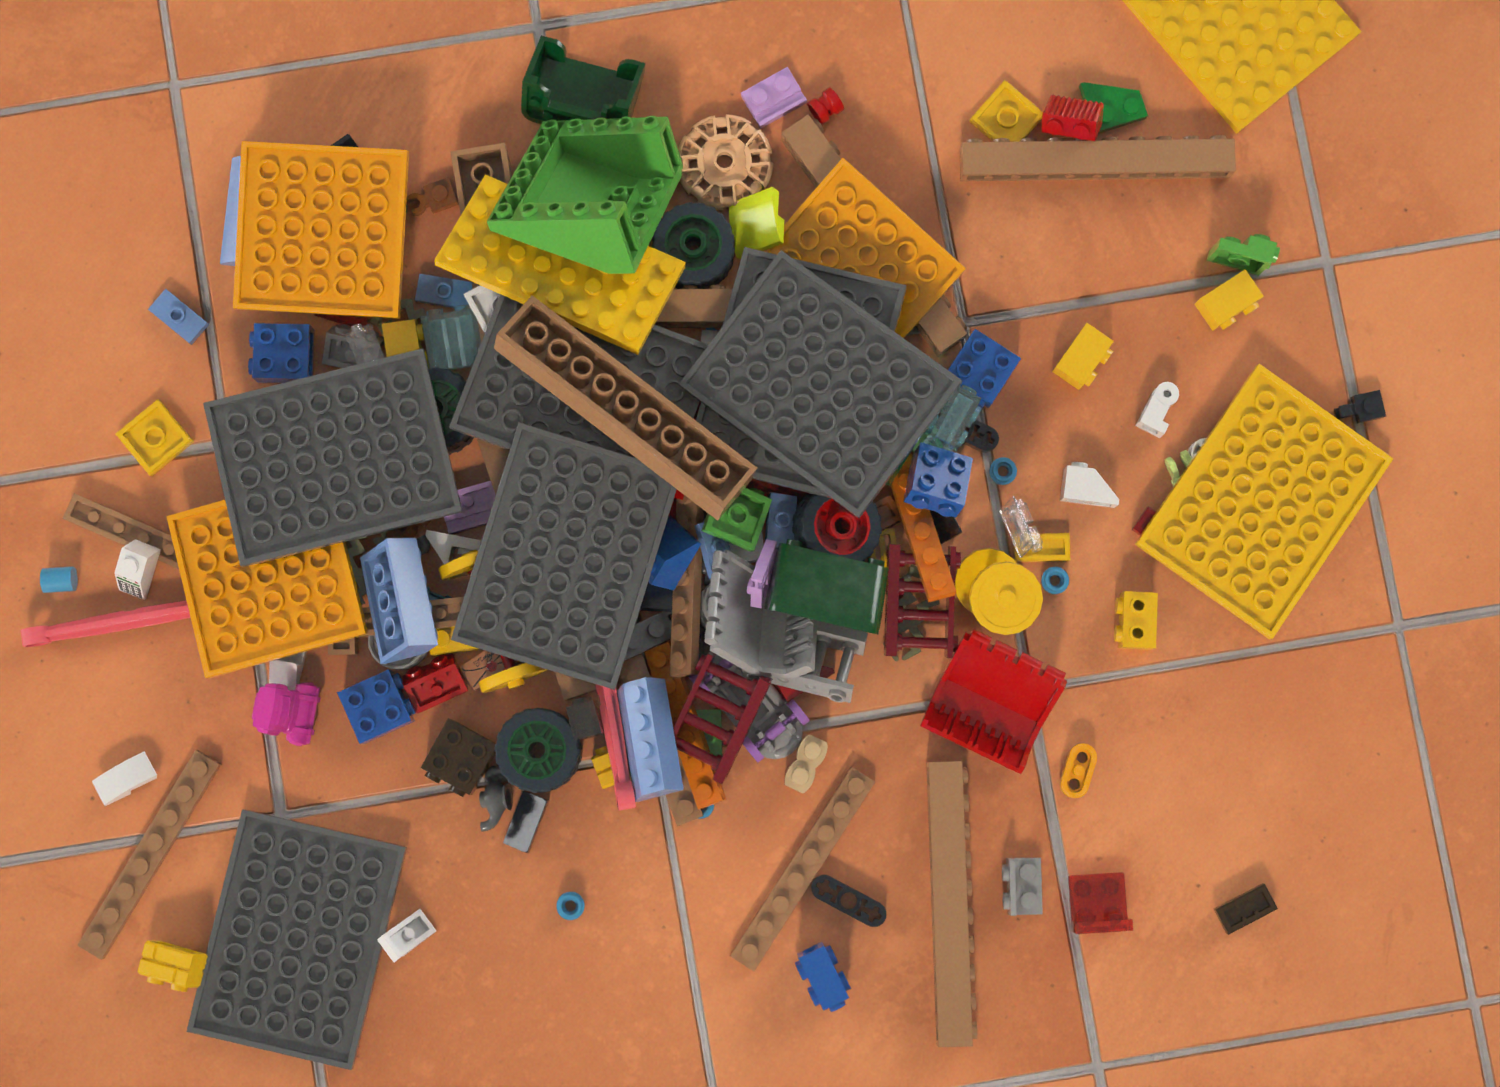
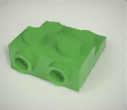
M1262 234L1250 235L1243 244H1241V240L1227 236L1220 238L1209 250L1207 261L1241 271L1246 269L1248 273L1259 276L1265 269H1269L1272 263H1276L1280 247H1277L1276 242L1270 241V237Z
M744 488L718 521L707 513L701 531L747 551H755L772 499L765 497V493L759 489Z

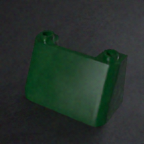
M541 35L522 81L521 112L526 119L539 124L551 119L562 121L577 118L581 120L632 118L646 63L625 59L619 63L617 71L566 58V48L559 40Z
M787 539L786 544L779 543L764 609L879 634L889 568L884 567L885 561L868 558L866 563L802 548L804 542Z

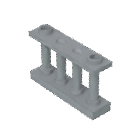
M818 621L815 670L794 679L770 677L773 679L771 684L828 697L834 702L851 703L854 685L848 684L847 679L854 655L863 656L868 633ZM827 648L843 651L836 680L819 676ZM742 669V676L747 677L751 681L753 679L759 680L761 677L753 676Z

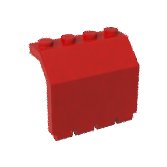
M973 629L971 634L965 632L953 654V658L948 663L936 687L920 726L1022 774L1041 727L1066 687L1067 680L1064 679L1066 673L1049 664L1044 670L1041 668L1042 661L1023 652L1020 657L1015 656L1017 649L998 640L992 645L990 644L992 637Z

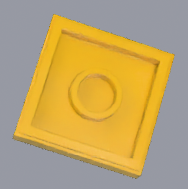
M1004 80L970 118L969 122L992 141L998 138H1007L1010 142H1020L1042 120L1043 111Z
M159 399L115 433L151 477L194 443V440Z

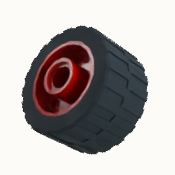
M811 493L803 497L802 501L797 504L796 512L793 514L792 533H794V540L804 542L802 548L864 562L867 557L873 554L875 547L879 544L880 534L882 533L881 516L878 513V507L873 501L862 516L858 518L835 500Z

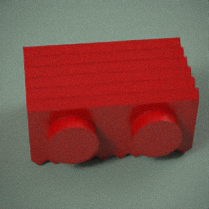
M1053 94L1050 96L1043 112L1042 133L1095 142L1102 126L1104 104L1102 102L1098 104L1097 101L1093 103L1091 100L1087 101L1085 99L1082 101L1081 99H1071L1070 97H1060Z

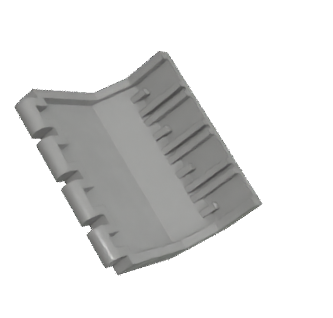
M729 550L723 552L714 551L712 572L714 573L711 574L709 591L711 597L708 601V622L706 623L705 643L710 645V651L753 676L794 679L814 671L818 621L764 609L766 598L762 608L750 606L751 595L747 594V586L755 566Z

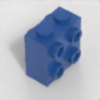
M254 323V331H250L249 344L253 348V358H249L248 361L249 375H252V378L258 383H285L313 376L315 331L310 324Z
M974 329L948 371L962 380V384L955 392L960 393L962 391L970 396L969 400L980 408L986 406L989 408L1021 358Z
M920 442L912 455L903 502L912 504V506L918 509H928L938 512L945 517L952 516L956 518L965 506L973 458Z
M388 669L337 693L359 744H366L415 721L413 715L416 714V710L410 698L405 699L401 690L404 689L403 680L399 673L394 674L393 670Z
M820 942L797 953L799 961L795 962L802 980L809 979L811 986L807 989L815 1007L821 1004L823 1011L829 1008L830 1012H833L845 1006L844 1000L849 998L846 991L850 990L851 987L843 971L837 973L834 967L839 962L831 946L825 947L823 942Z

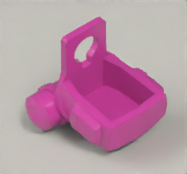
M311 682L296 684L295 690H288V687L283 684L267 683L264 687H260L259 692L256 693L252 713L253 726L257 728L258 732L277 736L280 732L286 734V740L296 746L310 744L311 735H314L315 732L313 726L317 705L321 700L318 697L320 688Z

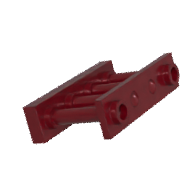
M887 544V568H889L885 599L884 655L897 656V650H902V648L945 649L944 657L953 658V652L958 647V636L954 635L955 596L946 598V610L903 609V606H899V595H904V592L925 593L922 581H904V578H899L900 567H905V564L916 565L913 553H905V550H900L901 545ZM948 546V555L944 554L955 586L956 569L961 567V552H956V546ZM903 620L946 621L945 638L902 637V634H898V622L903 623Z
M710 651L707 656L702 654L696 670L700 672L673 729L677 750L712 766L711 769L716 771L712 780L723 784L773 679L761 676L759 680L753 679L751 681L714 663L713 660L716 654ZM709 672L746 690L747 695L751 696L747 706L743 704L739 706L702 688L701 686L707 673ZM696 697L736 716L735 720L739 721L735 731L732 729L727 731L690 713ZM684 723L724 741L723 744L727 746L724 755H713L679 738L678 736Z

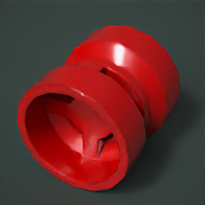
M830 87L822 92V96L819 99L813 98L807 102L811 114L821 125L828 122L831 115H838L845 109L839 96Z

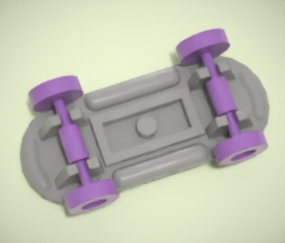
M716 654L713 660L714 663L742 676V669ZM709 672L701 686L739 706L742 704L747 706L751 697L747 695L746 690ZM698 675L689 676L693 684ZM771 684L743 745L757 763L764 759V757L769 759L785 758L798 748L802 740V725L804 726L810 720L793 699L787 702L775 686ZM723 711L735 727H737L739 721L735 720L736 716Z

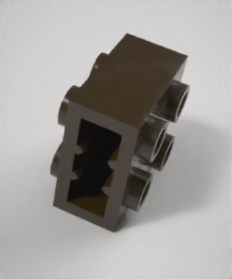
M448 718L421 766L422 769L427 771L424 776L436 783H440L441 780L451 785L449 790L462 797L466 793L473 795L496 754V743Z

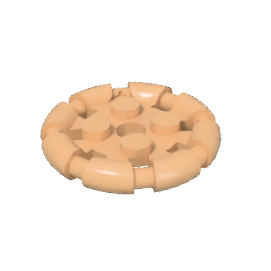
M726 114V117L717 118L714 115L697 122L691 127L692 131L687 136H683L678 146L683 164L680 183L689 196L692 194L698 199V203H703L709 207L712 206L716 210H723V208L735 206L739 199L760 192L762 188L766 189L773 172L774 163L770 159L772 149L764 133L760 129L756 130L751 125L752 122L735 115ZM727 128V134H717L716 129ZM743 134L750 138L746 144L739 140ZM700 137L707 141L702 148L696 144ZM722 155L729 156L733 161L727 168H722L717 164V159ZM751 155L759 156L760 162L752 163ZM697 160L698 168H690L689 162ZM748 176L754 180L750 187L744 183ZM703 179L709 186L705 191L698 186ZM722 189H732L733 196L722 197Z

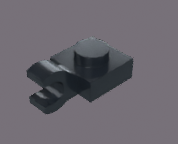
M1380 390L1350 397L1352 404L1342 405L1334 409L1337 419L1355 416L1357 424L1386 417Z

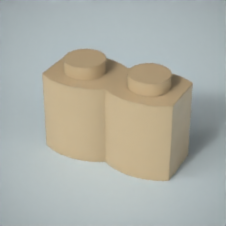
M810 734L807 735L798 746L797 760L786 771L784 785L802 794L805 793L814 781L815 768L822 763L826 756L827 742Z

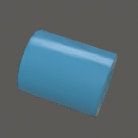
M42 568L40 572V585L43 593L76 591L78 586L76 568Z

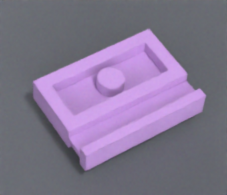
M788 67L741 92L743 101L760 129L807 103L806 97H804L801 88Z
M491 481L459 489L458 493L463 512L444 517L448 534H455L487 525L496 496Z
M766 539L761 554L756 561L752 577L749 579L747 594L751 595L750 606L762 608L777 554V550H775L777 541Z

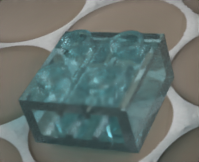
M455 306L454 312L443 313V309L426 311L427 316H421L429 368L438 367L439 369L455 370L472 367L481 345L478 321L470 306Z
M966 385L959 386L924 432L926 438L923 443L957 452L969 433L965 428H970L982 409L978 407L982 398L976 395L977 392Z

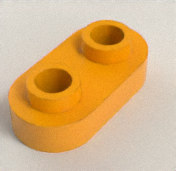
M1081 743L1074 745L1069 750L1060 779V789L1067 797L1080 798L1089 789L1097 762V753L1092 746ZM1080 752L1086 755V760L1083 763L1077 760V755ZM1071 779L1078 781V787L1074 790L1069 787Z

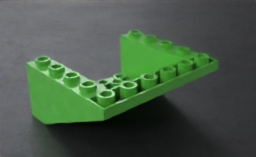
M668 116L597 118L588 120L577 118L562 121L551 119L543 121L487 220L490 231L608 274L635 273L683 173V164Z

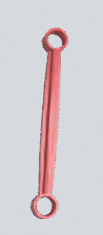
M186 600L140 607L132 611H118L52 626L30 627L20 631L23 647H35L50 644L52 641L108 634L191 617Z
M595 684L596 693L599 695V710L614 778L617 807L619 811L636 808L633 785L629 775L616 688L613 690Z

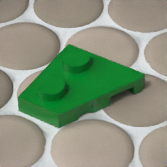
M1086 82L1079 85L1083 100H1091L1093 103L1097 101L1098 104L1100 102L1104 104L1102 126L1098 134L1144 120L1148 117L1139 90Z

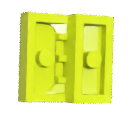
M774 187L739 199L735 206L729 207V223L734 235L735 254L738 259H741L744 247L764 251L783 244L785 220L778 215L779 191Z

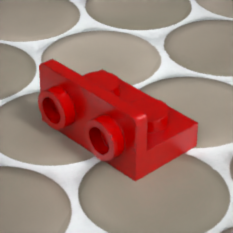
M453 654L437 656L431 663L423 667L415 666L402 676L403 687L417 714L468 691V687Z

